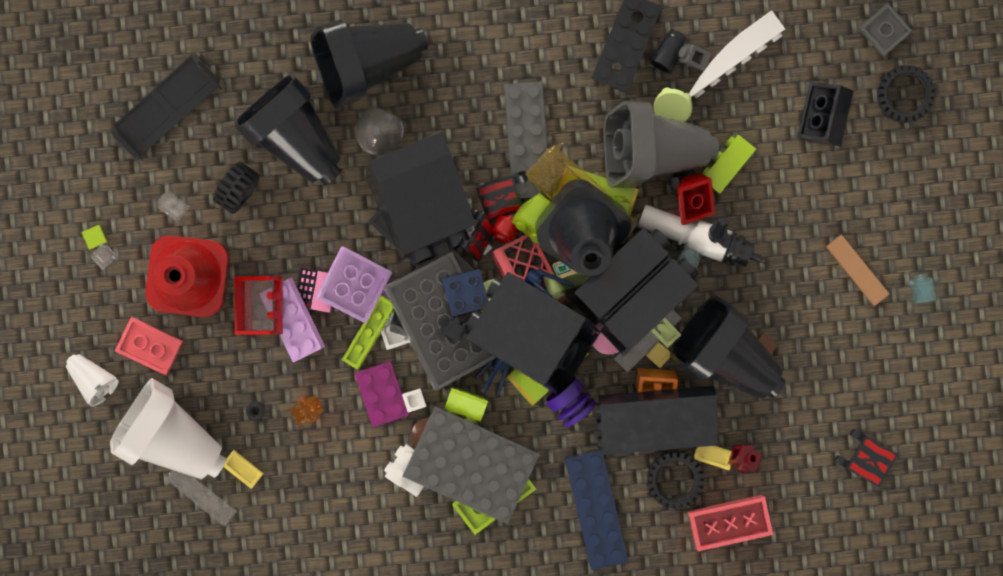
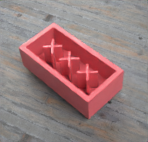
M763 495L687 511L697 551L773 535L766 499Z

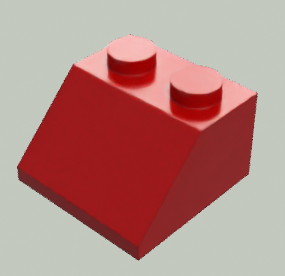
M700 173L682 178L677 187L681 225L714 215L715 208L711 178Z

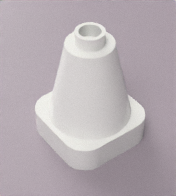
M153 378L145 384L110 440L111 453L130 465H133L140 459L199 479H203L207 474L215 478L226 462V458L220 455L222 446L174 401L173 391Z

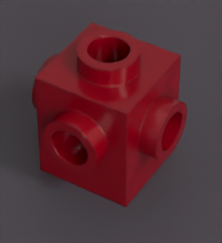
M751 445L733 446L728 464L737 467V471L744 474L756 472L761 464L760 458L762 453L755 451L756 448Z

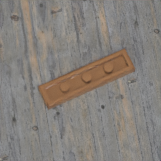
M842 234L826 246L873 306L889 295L888 291Z

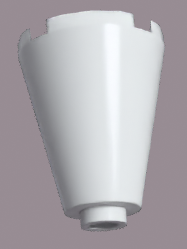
M72 355L67 360L66 368L86 403L91 407L106 400L104 396L107 393L111 395L118 386L119 381L114 375L82 355Z

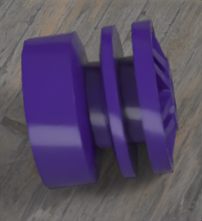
M576 376L572 378L568 387L558 396L551 393L545 400V403L553 412L562 409L558 418L563 420L562 423L565 427H570L581 421L597 403L594 398H590L589 392L579 395L584 386Z

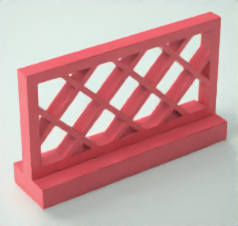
M527 235L490 253L503 278L507 272H510L524 281L529 268L539 269L530 265L533 255L541 258L540 269L547 273L553 271L537 243L532 241L531 251L521 248L523 240L529 237ZM509 247L517 249L515 259L508 258L504 250ZM520 251L530 254L527 264L517 261ZM516 263L526 266L524 276L516 275L514 271ZM566 296L558 300V302L561 303L567 300Z

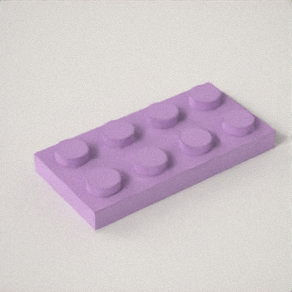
M289 278L282 282L283 334L279 335L292 362H296L324 348L325 345L293 279ZM273 287L260 293L268 312L273 311V300L267 299V293L273 292Z

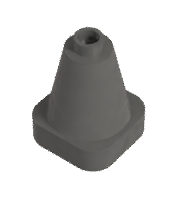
M623 101L608 112L604 121L605 172L607 183L612 188H635L653 177L705 167L710 159H716L718 156V139L715 136H711L707 128L654 114L652 105L649 102Z

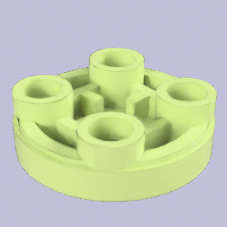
M664 88L657 95L653 108L655 114L686 122L691 116L693 106L691 96L688 93L677 89Z

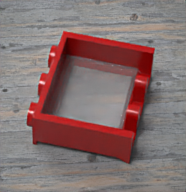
M282 276L234 277L235 335L283 334Z

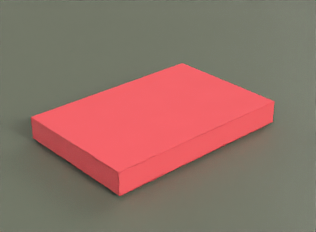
M131 317L115 352L168 376L184 341Z

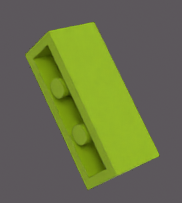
M739 134L735 138L733 136L729 138L725 143L727 148L723 153L719 151L717 158L713 159L715 163L711 168L707 166L701 173L711 178L712 189L718 195L756 150Z

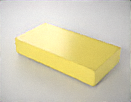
M718 446L696 447L693 458L730 471L731 465L728 464L732 451Z
M235 450L230 453L223 466L251 489L264 474Z

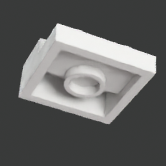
M406 443L404 447L400 445L396 451L395 456L397 458L394 463L390 461L385 468V477L417 497L424 486L402 477L414 452V448Z

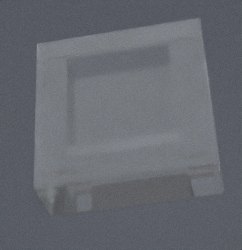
M106 243L101 244L90 255L101 270L106 269L117 258Z

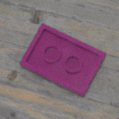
M391 361L354 373L372 427L409 416Z

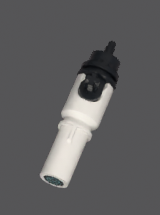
M645 204L637 226L641 229L644 228L650 232L658 229L666 238L677 241L678 245L685 244L688 250L720 262L722 261L724 264L728 260L731 266L741 265L746 267L749 259L763 264L766 261L765 257L752 252L754 243L748 242L742 235L737 238L736 232L732 233V231L726 229L729 221H726L724 216L722 219L718 218L716 224L698 220L681 225L679 216Z

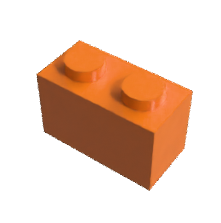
M637 368L635 382L637 392L677 389L678 377L674 370Z

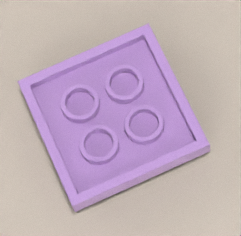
M341 246L315 298L367 323L392 272Z

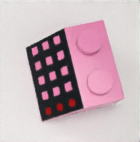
M301 268L297 289L306 308L331 313L332 306L315 298L327 275L326 272Z

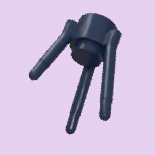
M532 268L524 279L526 283L550 297L552 295L541 286L544 280L542 275L563 284L574 286V283L544 272L540 268L537 271Z
M495 358L484 365L475 375V379H478L493 363L492 367H494V370L482 390V393H485L498 370L501 372L503 370L496 394L499 397L510 366Z

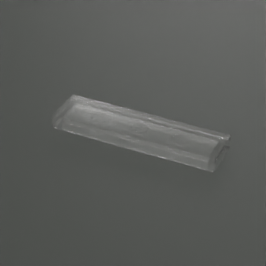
M171 470L165 480L224 527L237 512L236 509L193 476Z

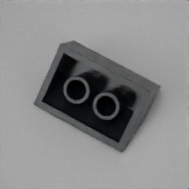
M810 82L797 138L841 147L854 90L842 85Z

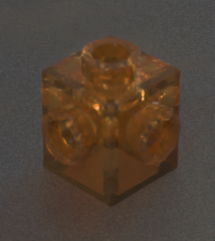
M305 395L296 401L298 405L289 409L298 426L307 421L309 424L319 419L318 415L324 412L321 403L315 395L307 398Z

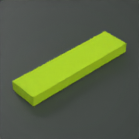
M382 294L380 295L367 323L362 324L342 358L344 362L357 370L362 366L394 312V308L387 297Z

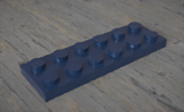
M602 449L565 458L591 570L628 562Z

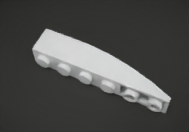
M772 10L742 31L722 49L689 92L691 97L695 96V98H698L705 92V87L708 85L713 87L720 82L719 77L724 73L728 76L736 70L734 66L738 63L745 64L752 58L750 56L755 51L760 53L767 48V42L770 40L775 42L783 36L781 32L785 28Z

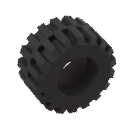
M241 161L237 162L229 169L217 186L213 195V201L231 214L236 213L253 193L259 182L260 174Z

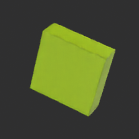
M101 225L82 232L89 250L108 243Z

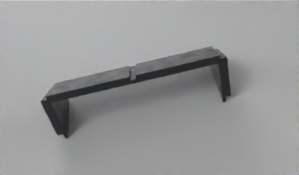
M196 53L190 55L162 80L154 90L149 92L113 124V127L110 128L113 137L134 158L138 157L143 161L141 155L217 87L222 90L218 84L220 80Z

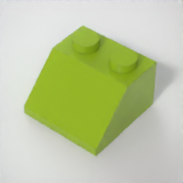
M540 193L522 204L511 221L518 230L524 232L538 245L535 224L539 216L550 204V201Z
M452 386L444 409L456 416L459 414L466 416L465 420L469 422H481L488 399Z

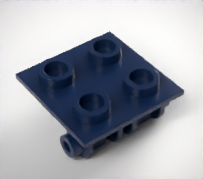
M480 269L442 279L452 317L483 309L489 301Z

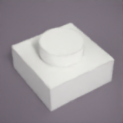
M421 388L402 394L408 413L426 407Z

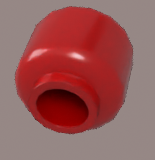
M506 215L497 218L492 228V234L499 243L507 244L515 240L519 230L511 222L514 216Z

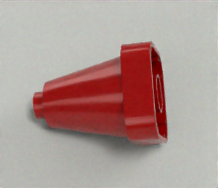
M172 235L159 238L153 244L150 252L145 292L149 305L159 312L197 317H210L219 313L226 300L230 268V254L223 244L211 240ZM179 271L181 278L177 281V276L179 275L177 272Z

